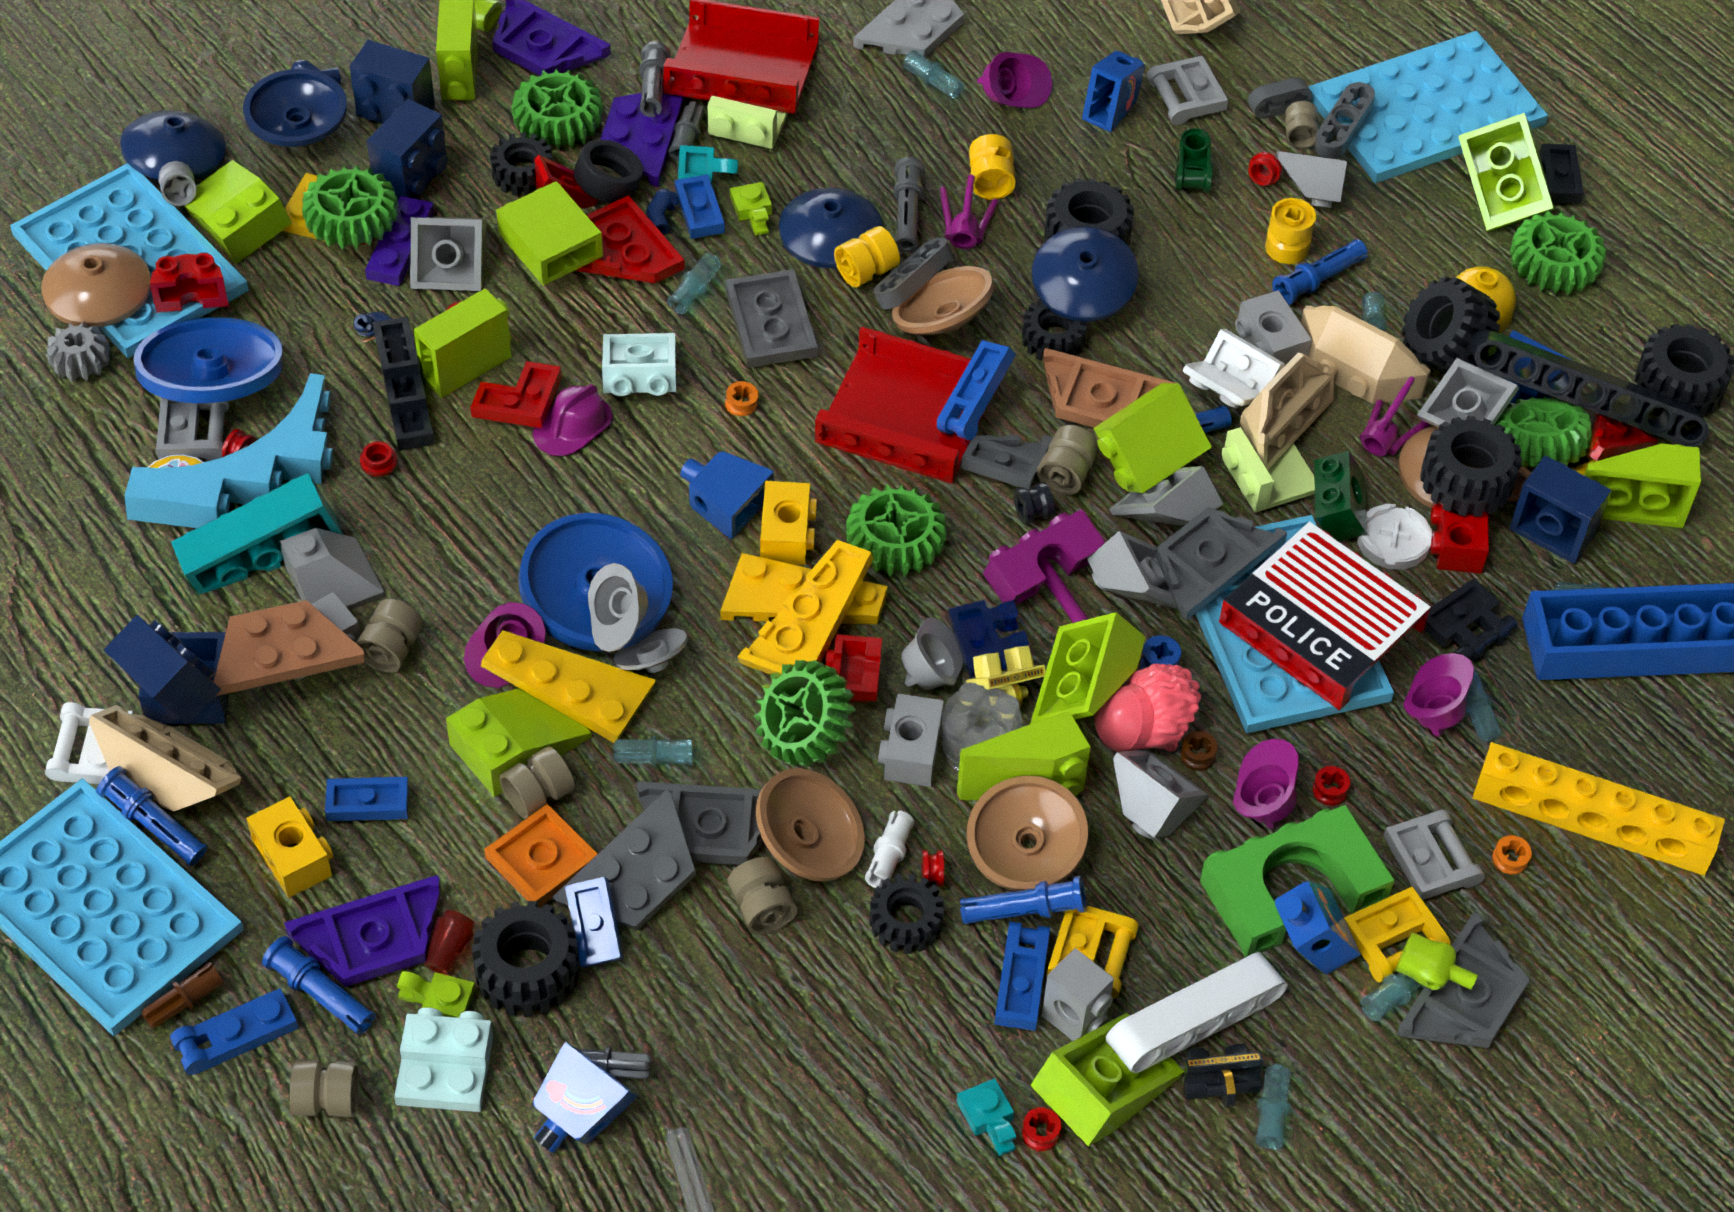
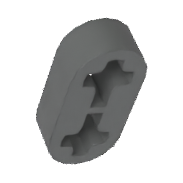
M1290 78L1256 88L1248 97V105L1257 118H1269L1285 114L1287 107L1297 101L1310 102L1312 92L1302 78Z

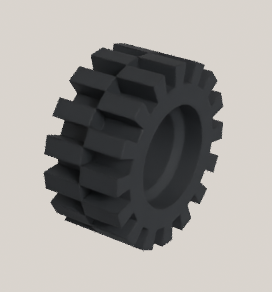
M513 133L509 135L508 141L503 137L499 139V145L494 144L492 147L493 152L490 153L492 178L497 187L501 186L503 192L507 193L511 189L512 195L518 196L519 191H523L524 196L530 194L529 190H537L534 159L541 155L553 161L550 145L547 146V141L543 138L538 141V135L532 134L530 138H527V133H520L521 137L516 138ZM518 162L532 163L525 167L513 166V164Z
M1038 299L1037 305L1031 303L1029 309L1024 313L1022 329L1023 346H1027V352L1030 355L1036 352V359L1041 361L1045 348L1076 356L1077 352H1082L1083 345H1085L1088 322L1061 317L1047 308ZM1058 326L1065 329L1066 332L1055 334L1047 332L1042 328Z
M897 874L893 884L889 878L883 880L882 888L876 887L874 897H871L869 923L872 926L871 932L874 938L879 936V943L883 947L888 942H891L890 951L896 953L899 946L905 947L904 954H911L912 946H916L918 952L925 950L926 942L930 946L936 942V935L940 936L944 915V900L942 895L938 896L939 889L934 884L929 888V880L924 877L920 883L916 882V874H909L908 881H903L902 874ZM908 904L919 908L922 912V917L916 922L903 923L894 919L891 911L898 905Z

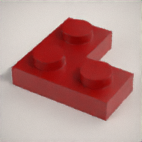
M526 361L516 387L480 382L470 406L471 416L473 418L542 428L562 378L561 366Z

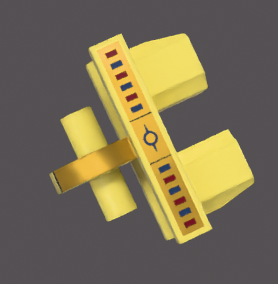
M1029 645L1004 650L1007 665L1006 671L1001 669L998 652L974 656L976 678L966 680L968 691L982 688L985 690L997 688L996 692L990 696L991 702L994 705L1000 704L1001 708L1009 713L1019 710L1022 706V698L1028 696V689L1026 686H1019L1018 683L1044 677L1046 672L1044 665H1034Z

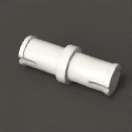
M896 811L891 812L882 837H879L874 844L873 850L875 855L865 875L866 882L872 887H882L883 880L887 878L891 881L897 863L901 862L905 856V843L914 825V819L908 813L898 811L897 815Z

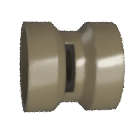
M1297 101L1289 105L1285 111V124L1287 125L1286 140L1294 148L1306 149L1315 145L1316 134L1319 130L1318 109L1313 103Z

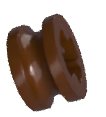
M1195 731L1186 735L1181 749L1180 757L1182 763L1187 768L1195 771H1203L1212 767L1217 754L1218 745L1216 739L1203 731ZM1203 748L1206 750V753L1199 752L1194 754L1192 752V749L1199 750Z

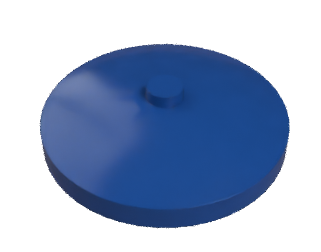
M199 318L166 326L146 337L135 350L134 367L138 382L154 395L184 403H217L251 395L271 384L279 376L283 368V352L278 337L261 325L234 318Z
M578 513L554 520L534 535L522 557L518 584L523 603L534 608L542 617L547 634L569 646L601 652L603 650L595 644L592 635L588 603V591L595 574L605 565L612 563L624 565L632 572L635 580L644 586L647 592L649 603L647 613L640 622V626L636 629L633 637L621 649L644 640L662 622L671 600L673 579L665 554L654 539L645 531L624 519L612 515Z

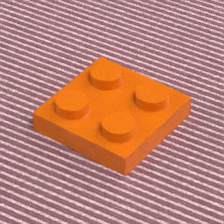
M548 804L484 849L485 858L527 901H537L539 908L551 900L564 885L597 855Z

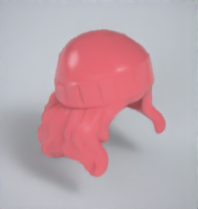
M1154 663L1147 668L1135 671L1129 677L1126 685L1120 687L1094 714V724L1099 738L1105 746L1115 752L1149 748H1164L1169 752L1176 751L1178 747L1177 741H1180L1185 732L1188 731V723L1194 721V713L1199 709L1198 704L1201 700V694L1198 692L1200 688L1199 683L1192 679V674L1188 669L1178 665Z

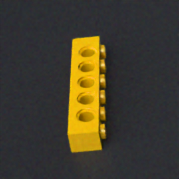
M1493 742L1490 743L1472 799L1705 876L1717 851L1725 821L1724 818Z

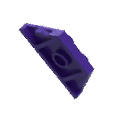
M505 0L506 7L504 13L500 15L499 29L496 30L492 41L493 52L541 76L542 71L551 74L556 69L559 73H564L611 55L609 43L526 0Z
M641 93L615 97L600 140H610L632 150L640 159L643 166V174L649 177V184L659 187L669 155V148L675 135L674 126L679 122L686 97L663 93L661 101L662 110L658 115L655 109V117H647L641 113Z
M438 875L284 922L287 935L311 957H314L322 967L345 987L426 962L441 890L440 879Z

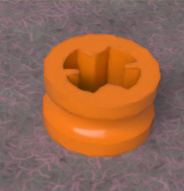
M738 381L728 386L725 399V407L728 412L736 416L752 414L758 405L757 388L745 381ZM737 396H741L739 401L735 400ZM744 396L748 397V401L742 402Z
M1507 835L1502 837L1497 842L1496 848L1493 851V864L1503 873L1509 875L1519 874L1524 871L1531 859V847L1527 841L1519 836ZM1507 849L1516 851L1515 856L1520 855L1517 861L1508 859L1509 854L1505 855Z

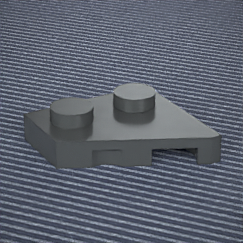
M976 435L962 456L960 468L1029 490L1037 477V467L1043 456L1047 453L1053 437L1042 435L1041 442H1020V435H1005L1003 437Z

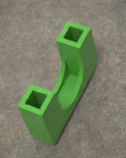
M1346 805L1333 810L1323 809L1308 820L1298 824L1295 822L1285 824L1275 833L1264 837H1252L1245 841L1242 846L1229 851H1216L1204 860L1200 883L1245 957L1257 952H1264L1283 943L1286 928L1275 906V902L1263 881L1264 875L1277 866L1299 863L1319 870L1329 878L1352 914L1388 898L1394 883L1393 877Z

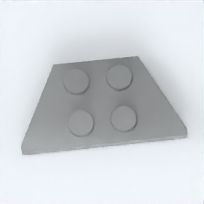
M895 0L854 36L853 47L863 50L865 44L883 47V53L905 54L908 57L925 59L963 24L964 14L954 0Z

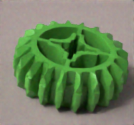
M556 69L551 74L542 71L540 77L530 75L528 82H521L519 90L515 91L511 109L516 130H520L521 133H527V138H530L532 134L538 135V141L543 138L547 141V146L556 145L559 150L561 145L568 144L573 148L575 141L585 143L587 136H594L596 128L600 127L602 121L603 102H601L599 88H595L592 80H585L582 73L573 76L570 70L566 73H559Z
M343 165L341 171L336 172L329 169L327 176L318 174L316 182L309 183L307 192L303 193L302 214L306 227L309 229V233H314L317 241L325 240L328 247L338 243L342 250L346 245H353L356 250L361 243L371 246L373 238L383 240L384 232L392 231L393 222H396L398 215L397 196L391 182L386 181L383 173L375 174L372 168L362 171L357 165L353 170H347Z
M1547 211L1543 217L1534 214L1532 219H1525L1523 224L1517 229V232L1514 233L1510 248L1512 267L1518 270V277H1527L1528 285H1539L1540 292L1545 288L1552 289L1554 295L1559 290H1563L1567 295L1573 289L1582 292L1584 287L1592 286L1593 282L1602 272L1606 257V248H1604L1603 244L1604 238L1598 236V228H1588V220L1581 222L1576 220L1575 214L1572 217L1564 216L1562 211L1558 215H1552Z
M1531 396L1529 400L1517 399L1516 403H1509L1494 424L1495 426L1500 424L1505 428L1504 433H1511L1515 437L1514 444L1520 446L1521 464L1525 468L1528 466L1536 467L1545 455L1566 466L1569 462H1579L1580 457L1587 455L1593 431L1591 429L1590 415L1584 413L1582 407L1574 406V404L1569 402H1561L1559 398L1554 400L1547 399L1546 396L1543 399H1536Z
M887 483L884 491H879L873 487L870 496L861 494L858 503L852 504L850 515L846 519V541L848 544L872 552L874 559L871 564L875 574L881 569H885L889 577H891L894 571H901L904 577H906L909 569L920 573L923 564L932 566L935 557L940 556L947 536L945 514L941 513L939 503H932L930 493L920 496L918 487L907 491L903 483L898 489H892Z
M796 660L794 665L783 664L782 674L778 672L771 673V685H761L765 696L763 699L755 700L761 706V712L753 717L762 724L755 732L759 736L764 737L761 745L771 751L770 755L775 759L785 761L786 764L809 767L813 766L814 762H827V753L832 755L839 754L837 742L843 743L848 741L843 733L846 728L854 726L848 720V715L856 711L853 705L847 704L854 694L850 690L845 689L848 681L844 677L839 676L833 667L824 666L823 663L815 660L809 662Z

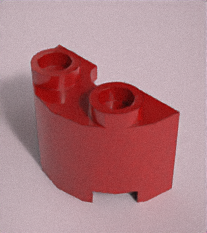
M211 254L163 256L157 260L155 264L156 269L153 271L149 283L156 313L182 311L183 306L188 302H199L203 305V308L229 306L221 269L215 263Z
M836 634L834 650L827 649L826 665L836 669L838 675L848 681L845 689L850 690L854 694L849 702H877L882 638Z

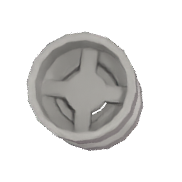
M179 161L168 162L161 168L158 179L162 196L166 202L174 206H183L190 203L196 196L197 190L191 168Z

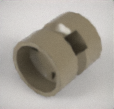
M1075 425L1060 427L1052 438L1047 453L1043 456L1037 467V476L1040 482H1045L1051 491L1061 495L1077 493L1087 477V471L1092 467L1099 453L1097 439L1084 428Z
M395 599L380 601L369 620V625L365 627L356 642L364 651V662L374 669L383 672L393 673L398 671L410 651L408 647L414 644L424 626L423 619L414 608L404 602Z
M549 746L533 754L528 759V766L518 763L499 776L502 790L508 801L524 819H527L545 806L547 799L550 801L559 800L575 789V783L568 766L557 751Z
M757 857L737 866L728 877L729 888L735 901L740 905L742 917L752 934L762 935L778 931L795 918L797 906L789 889L784 886V878L773 858Z
M296 1059L294 1061L290 1081V1110L292 1115L318 1116L323 1108L328 1116H355L359 1096V1066L357 1061L337 1060L331 1063L328 1068H325L320 1060Z

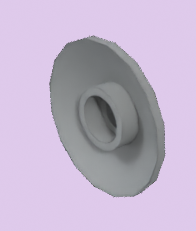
M677 628L653 631V633L639 643L618 650L613 659L618 668L624 670L646 669L648 673H655L669 665L668 660L686 646L688 637L684 630Z

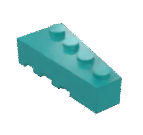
M306 473L195 530L187 532L185 535L171 541L184 575L200 595L245 580L250 571L258 569L269 572L281 568L280 562L284 558L280 541L314 528L343 535L344 533L334 511L310 474Z

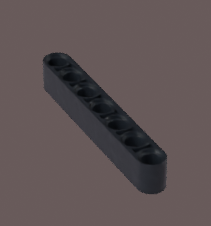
M1482 330L1471 339V353L1479 368L1684 446H1698L1708 437V424L1698 409L1692 405L1493 330ZM1491 344L1498 346L1493 355L1488 357L1480 355L1481 350L1485 346ZM1523 357L1531 358L1527 367L1523 369L1514 368V364L1518 359ZM1555 370L1564 371V375L1558 381L1551 382L1547 380L1551 372ZM1587 383H1597V388L1592 393H1581L1582 388ZM1620 396H1631L1629 402L1624 406H1614L1615 401ZM1654 408H1664L1663 413L1655 419L1648 418V414ZM1690 420L1697 421L1693 429L1681 431V427L1685 422Z

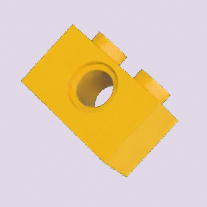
M765 481L760 557L793 565H805L806 550L814 551L815 528H808V522L816 521L817 499L810 498V483Z
M290 796L246 818L251 840L287 898L332 877L329 860L334 857L328 842L323 836L317 839L312 831L315 829L310 814L305 807L298 809ZM291 844H298L294 847H287Z

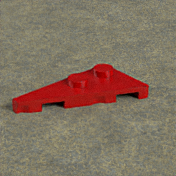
M1595 412L1589 456L1599 461L1654 446L1659 440L1644 430Z

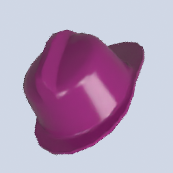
M999 53L986 66L983 76L977 79V83L983 85V89L990 100L1012 107H1039L1047 101L1052 89L1051 73L1047 65L1039 57L1030 54Z
M593 384L565 388L557 395L554 406L548 411L543 427H534V443L542 452L548 455L565 456L573 454L582 449L611 424L613 417L611 407L598 395L597 387Z
M518 602L499 605L490 612L473 633L465 647L464 663L467 672L476 682L486 687L498 688L510 684L481 666L483 657L502 630L544 643L546 628L542 617L534 608Z
M1442 654L1427 661L1420 667L1414 677L1403 704L1407 714L1417 718L1422 726L1430 729L1436 737H1441L1445 729L1458 724L1466 715L1467 693L1474 677V667L1471 660L1461 654Z
M1282 739L1262 741L1246 754L1239 769L1233 805L1239 814L1264 823L1269 829H1275L1277 823L1290 815L1297 805L1295 784L1299 767V755L1292 744Z

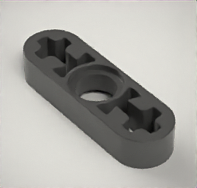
M1355 82L1345 88L1317 131L1315 151L1319 156L1336 159L1344 154L1373 109L1375 91L1370 85ZM1358 98H1360L1357 102V106L1355 107L1353 105V101L1358 100ZM1339 117H1348L1352 119L1354 122L1351 124H1342L1339 123L1336 119ZM1333 134L1336 135V136H1337V140H1336V141H1332V142L1330 143V141H1331L1332 138H1333Z
M935 238L924 243L876 285L873 292L882 309H891L904 303L952 260L953 253L945 238Z

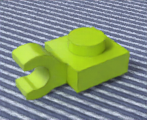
M758 182L730 188V200L738 220L749 219L755 236L769 233L766 220H768V215H772V203L764 183Z
M402 971L397 984V988L400 989L398 999L423 1004L422 1008L437 1009L442 1012L444 1017L459 1018L462 1012L469 1009L475 992V982L434 972L430 983L415 973Z

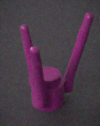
M972 174L968 176L963 212L959 213L953 220L947 190L945 187L940 188V198L946 226L945 239L950 240L953 246L960 249H970L976 243L983 242L984 232L998 205V200L993 199L980 224L978 223L975 215L971 213L975 180Z
M1410 376L1385 416L1379 420L1378 417L1383 401H1376L1367 426L1360 435L1361 443L1369 453L1380 457L1384 456L1387 452L1395 455L1409 438L1431 425L1422 420L1397 439L1398 428L1391 420L1413 385L1414 377Z

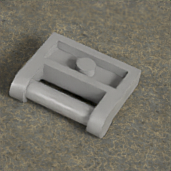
M1203 55L1157 65L1147 72L1148 81L1153 87L1157 88L1169 110L1168 117L1174 125L1184 124L1189 118L1227 110L1228 99ZM1175 79L1187 102H1179L1168 80Z
M161 397L156 443L158 459L169 455L181 454L205 458L208 461L222 458L224 415L229 409V401L184 403ZM200 410L210 411L208 440H197Z
M1439 810L1387 827L1383 835L1410 885L1413 886L1422 900L1460 887H1474L1485 878L1481 867L1472 862L1452 827L1453 819L1447 810ZM1431 832L1439 835L1457 866V870H1452Z

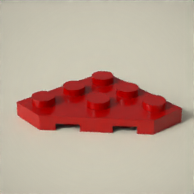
M629 195L587 214V217L601 231L603 257L575 271L657 283L685 269L684 258Z

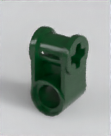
M1190 128L1185 130L1180 138L1175 173V191H1181L1182 188L1203 189L1204 193H1210L1212 181L1211 138L1202 129Z

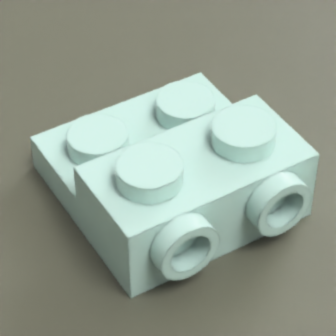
M675 333L603 334V393L626 396L631 393L648 392L652 395L660 396L668 392H676Z
M421 1008L417 1014L407 1013L400 1047L401 1064L394 1095L395 1104L481 1112L493 1042L491 1020H485L482 1014L474 1011L462 1012L459 1018L444 1017L442 1012L434 1008Z

